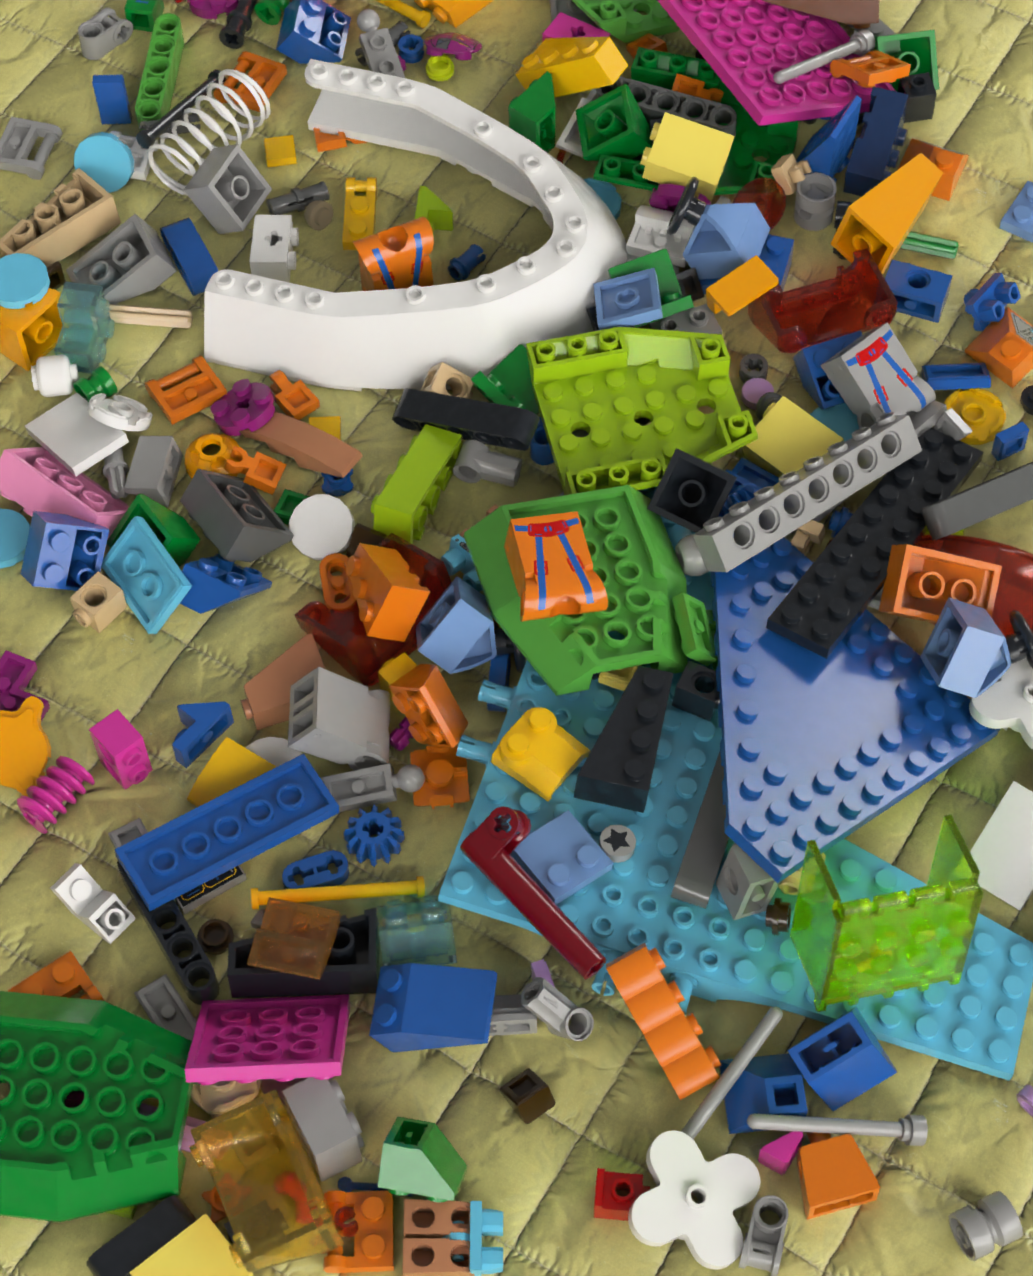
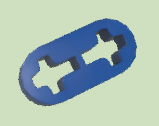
M511 654L496 655L491 660L488 681L509 687ZM487 703L488 711L506 712V708Z
M332 850L295 861L287 865L283 871L284 889L341 885L349 876L348 860L341 852ZM334 863L338 867V873L331 874V871L328 870V865ZM300 874L304 878V884L297 886L294 876Z

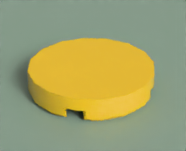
M981 388L964 391L959 389L952 392L944 401L947 410L952 408L972 429L968 436L959 440L963 443L983 445L995 439V435L1001 432L1004 427L1006 412L1004 413L1002 408L1003 404L990 391Z

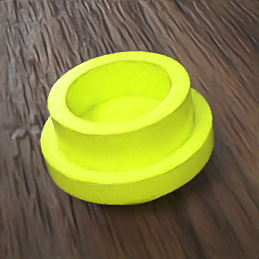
M445 54L442 56H431L425 67L427 76L434 81L448 80L455 72L454 63Z

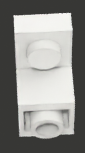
M75 863L50 887L74 916L109 944L136 919L115 893L103 890L81 864Z

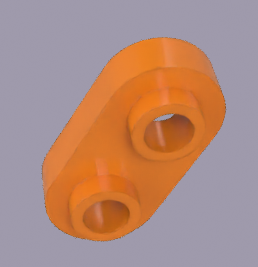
M339 553L324 557L320 562L319 570L326 609L333 615L345 616L352 613L358 603L353 596L352 582L346 571L349 558ZM335 571H340V572H342L341 575H337V576L331 575V574H332L333 572H335ZM338 599L347 600L344 603H336Z

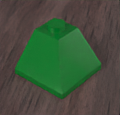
M935 30L874 36L876 41L874 50H879L911 64L909 75L929 72L935 90H939ZM896 79L895 82L890 84L898 91L899 79Z
M626 84L575 110L583 158L586 161H599L601 154L632 160L643 154L646 146L652 148V140H649L651 135L649 124L629 86Z
M138 494L110 535L107 545L110 549L134 516L145 519L178 567L186 562L201 539L184 517L146 495Z

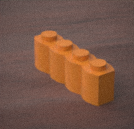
M643 943L605 964L610 977L679 1099L682 1100L718 1080L720 1076L716 1069L722 1066L712 1046L704 1048L699 1040L698 1035L704 1032L694 1014L691 1013L686 1016L679 1003L684 1001L685 998L675 980L667 983L661 970L666 968V965L657 948L649 950L647 945Z

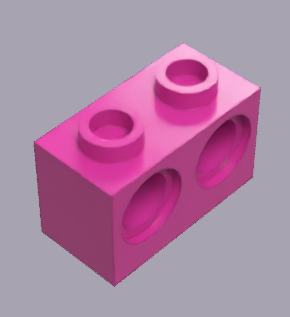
M118 709L89 729L100 763L124 790L133 784L142 782L149 772L153 770L142 735Z

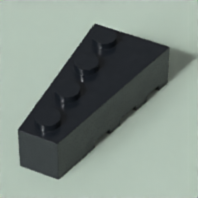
M638 666L577 776L574 798L644 813L673 673Z
M377 907L364 910L363 915L351 918L342 915L331 918L332 922L314 927H310V924L297 926L293 932L281 935L273 932L229 943L227 977L232 998L376 993L379 979Z

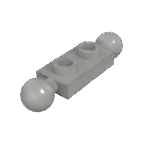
M372 9L362 10L357 16V25L362 31L366 32L359 35V42L369 70L405 78L388 28L378 30L377 28L380 24L378 13Z
M390 763L322 777L323 783L339 805V812L397 801L396 788H401L406 792H416L423 786L425 781L424 773L420 767L408 764L403 766L397 774H394V769Z

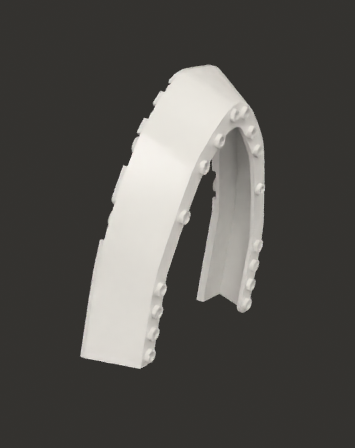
M314 59L309 60L305 69V80L311 87L322 89L308 119L309 130L314 131V128H319L320 132L339 135L338 131L344 132L346 138L437 156L454 166L458 163L470 173L478 174L491 181L493 187L531 207H537L553 233L547 243L539 250L528 256H523L516 262L493 273L483 274L476 279L433 286L421 287L414 285L404 289L334 293L234 270L224 269L217 271L210 278L204 291L205 361L268 376L281 370L290 381L297 382L301 380L305 384L352 391H362V388H408L421 390L430 368L441 362L448 364L471 378L479 371L487 376L519 344L526 347V343L594 331L586 310L596 305L593 284L611 279L608 269L627 262V252L624 235L613 214L601 197L582 177L516 131L436 87L393 75ZM445 384L446 390L452 389L448 384Z

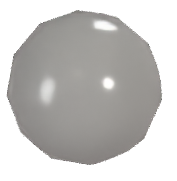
M693 535L680 539L675 546V553L684 574L688 576H701L709 572L706 569Z

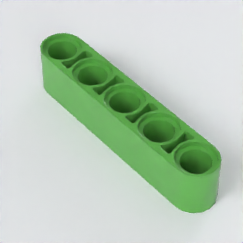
M167 13L160 15L154 23L135 105L138 127L140 122L159 120L170 111L184 48L181 21L175 14Z

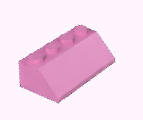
M43 447L4 449L0 458V494L9 500L16 501L24 507V512L30 516L33 515V511L69 515L107 527L109 529V539L130 507L120 499H114L109 491L85 474L81 473L75 476Z

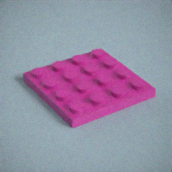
M349 994L203 1001L185 1066L186 1083L197 1082L201 1085H212L218 1081L235 1080L238 1083H251L257 1079H275L276 1081L287 1082L302 1077L327 1080L334 1076H341L350 1013Z

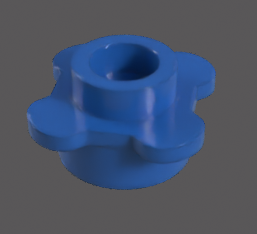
M353 469L344 478L321 473L322 477H324V483L321 488L326 494L340 497L351 492L354 488L351 482Z

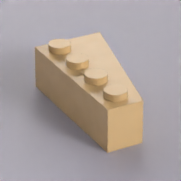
M78 168L72 174L73 179L67 185L61 183L54 190L55 196L46 204L43 202L39 203L34 208V215L28 220L22 219L0 239V257L15 253L30 254L39 258L46 265V268L57 261L60 262L121 224L113 196Z

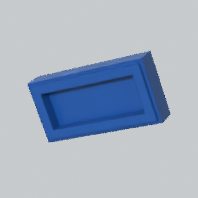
M93 75L92 84L102 124H131L132 114L123 75Z
M985 363L922 366V379L933 390L990 388L991 376Z

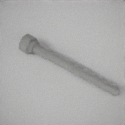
M867 29L858 31L851 36L849 42L778 71L774 74L773 79L777 84H781L852 53L859 56L865 55L867 52L874 50L876 45L875 37Z
M771 1007L681 1132L689 1135L693 1140L782 1019L783 1012L779 1007Z
M756 1113L749 1115L747 1118V1124L752 1129L897 1137L899 1141H904L907 1146H924L928 1134L927 1121L923 1115L908 1114L905 1118H899L898 1122Z

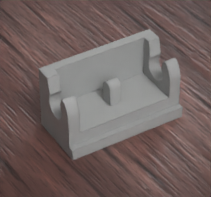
M173 436L139 437L124 486L127 494H144L165 507L169 506L183 457Z
M521 994L494 996L489 1036L537 1033V1017L520 1004L522 1000Z

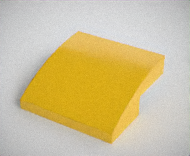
M226 737L203 768L187 800L199 807L277 766Z

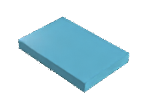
M133 517L102 562L103 570L113 583L122 588L126 603L148 634H157L192 587L143 517Z

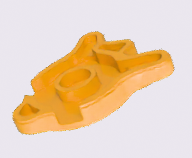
M35 696L26 698L17 711L0 710V785L15 789L27 797V789L30 786H37L36 780L40 776L45 775L44 769L47 765L48 757L51 758V745L41 726V715L44 705L41 699Z

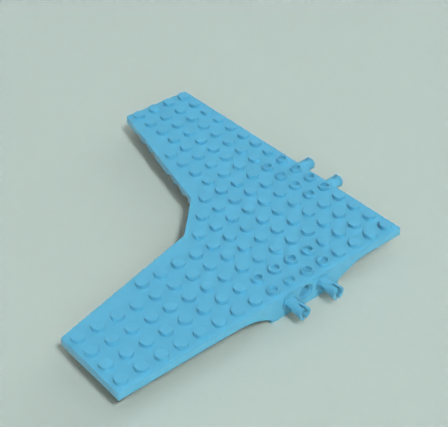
M657 487L637 491L652 499ZM661 516L674 550L680 539L695 534V532ZM711 571L701 576L685 575L687 594L703 602L706 610H713L714 587H711ZM618 631L608 632V635L615 640L625 639V636ZM688 658V661H692L694 663H697L699 665H702L713 670L712 664H710L709 666H705L693 659ZM528 660L518 685L514 686V688L483 680L478 701L506 708L507 714L497 741H493V744L468 737L467 735H462L456 756L486 764V770L440 889L438 901L513 924L542 936L460 850L462 842L480 826L494 809L502 806L520 810L527 814L531 823L529 834L569 810L598 845L600 835L605 828L611 825H623L628 827L636 837V846L632 857L624 862H613L612 870L557 904L563 913L606 958L605 964L645 943L649 950L656 947L666 965V968L662 969L661 972L667 983L675 980L685 998L684 1001L679 1003L685 1014H687L691 995L715 1003L717 1000H735L770 1007L776 1006L782 1010L827 1024L857 1007L878 1040L998 1078L1011 1080L1014 1074L1033 983V942L846 839L841 840L824 852L826 858L816 892L789 895L784 894L777 887L769 905H774L775 898H782V902L791 903L789 932H780L779 935H773L772 927H766V911L733 920L715 884L730 848L735 844L730 838L706 909L671 897L720 752V742L722 740L718 709L715 710L711 721H708L672 706L675 689L683 672L673 674L644 813L574 798L577 776L587 759L586 757L553 793L549 801H546L491 763L492 754L502 737L527 710L534 707L550 710L555 715L557 724L570 733L589 750H592L624 691L598 682V679H592L589 690L556 696ZM650 664L642 665L644 667L651 668ZM510 818L507 820V823L509 825V829L507 831H510L512 828L509 824ZM881 938L888 940L891 953L887 965L875 967L872 964L847 975L843 973L842 966L870 954L868 944L871 941ZM604 964L596 973L591 987L596 993L600 994L604 981H607L604 996H611L615 993L616 986Z

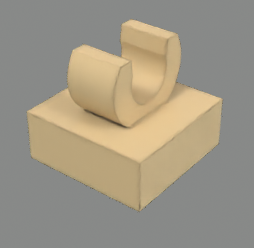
M793 153L782 156L771 168L782 197L793 194L797 189V183L805 180L804 174L811 173L808 161L804 160L797 163Z
M810 520L791 532L795 534L791 544L803 554H805L810 541L821 545L826 535L824 524Z

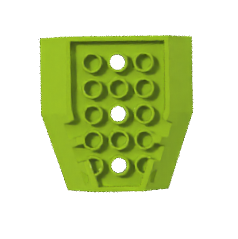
M614 327L526 343L533 393L564 495L629 485L636 490L657 487L676 448L712 463L758 439L749 410L741 411L729 378L731 359L721 334ZM702 406H708L712 408L714 412L710 414H704L701 411H699L698 408ZM638 418H647L652 423L646 426H642L636 423L635 420ZM582 429L589 434L585 437H576L572 432Z

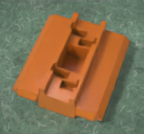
M425 746L426 749L410 752L411 764L420 767L425 776L423 786L418 791L413 792L415 806H431L432 809H435V806L450 805L451 808L454 807L453 804L470 801L466 758L456 756L458 746L453 748Z

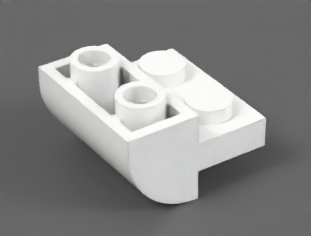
M641 205L635 214V224L626 244L627 254L642 257L661 249H667L672 265L685 268L687 261L683 257V252L694 225L688 223V220L683 219L677 232L674 235H669L667 227L673 212Z

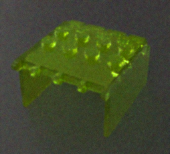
M951 814L944 815L927 886L910 889L909 895H907L905 890L877 895L873 897L872 903L868 897L841 902L840 895L815 840L807 841L790 937L815 993L814 1006L817 1012L826 1011L829 1004L847 1001L848 1005L852 1006L858 1004L859 998L882 994L885 999L891 998L894 995V991L917 987L919 991L928 990L929 984L943 981H948L950 985L960 983L983 892L978 884L980 871Z

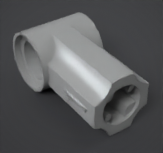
M466 440L454 465L453 473L458 479L467 483H477L480 479L514 487L517 485L520 477L522 459L492 452L485 444L477 440Z
M536 977L531 983H527L521 993L522 1000L520 1004L543 1021L552 1034L574 1041H582L588 1038L594 1026L593 1016L589 1010L575 1005L542 977ZM570 1017H571V1023H570V1026L568 1027V1022H569V1019H570Z

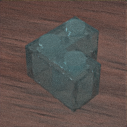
M66 281L57 304L63 326L54 352L55 355H66L70 360V364H77L78 372L91 374L94 369L99 367L100 362L103 363L105 361L106 343L108 338H112L114 334L115 323L113 319H110L109 300L105 299L102 286Z

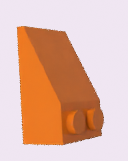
M909 544L892 545L887 567V577L884 582L878 612L936 624L949 597L984 608L992 618L1002 566Z

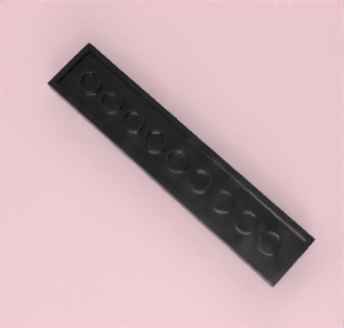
M933 428L919 436L918 440L922 451L887 472L770 615L766 628L827 659L884 586L892 545L909 544L915 546L928 530L920 509L956 494L980 464L984 452L961 441H955L953 437Z

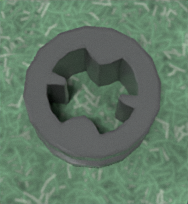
M759 354L744 356L740 361L739 377L741 381L745 383L752 378L766 380L768 373L767 360Z

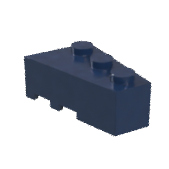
M873 86L869 113L865 112L862 120L864 126L859 138L857 137L850 157L843 192L862 197L892 174V172H889L890 167L896 168L900 151L897 148L898 146H904L908 129L903 128L908 94Z

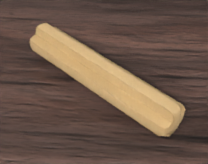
M103 304L101 309L102 321L108 323L189 329L193 322L192 311L116 304Z

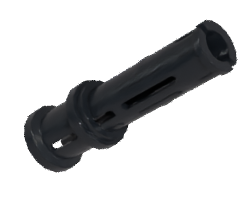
M239 0L236 8L229 12L226 20L227 25L219 33L220 41L225 46L232 49H238L243 46L245 42L244 35L252 26L251 15L258 0Z

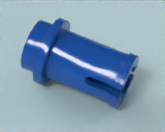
M473 244L461 256L452 258L448 266V272L451 277L458 281L467 279L470 276V271L486 259L485 254L478 257L484 252L483 249Z

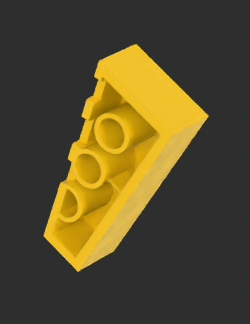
M610 37L545 38L535 52L522 61L523 66L515 76L526 90L534 80H538L548 71L552 74L554 97L557 98L613 85L628 67V64Z

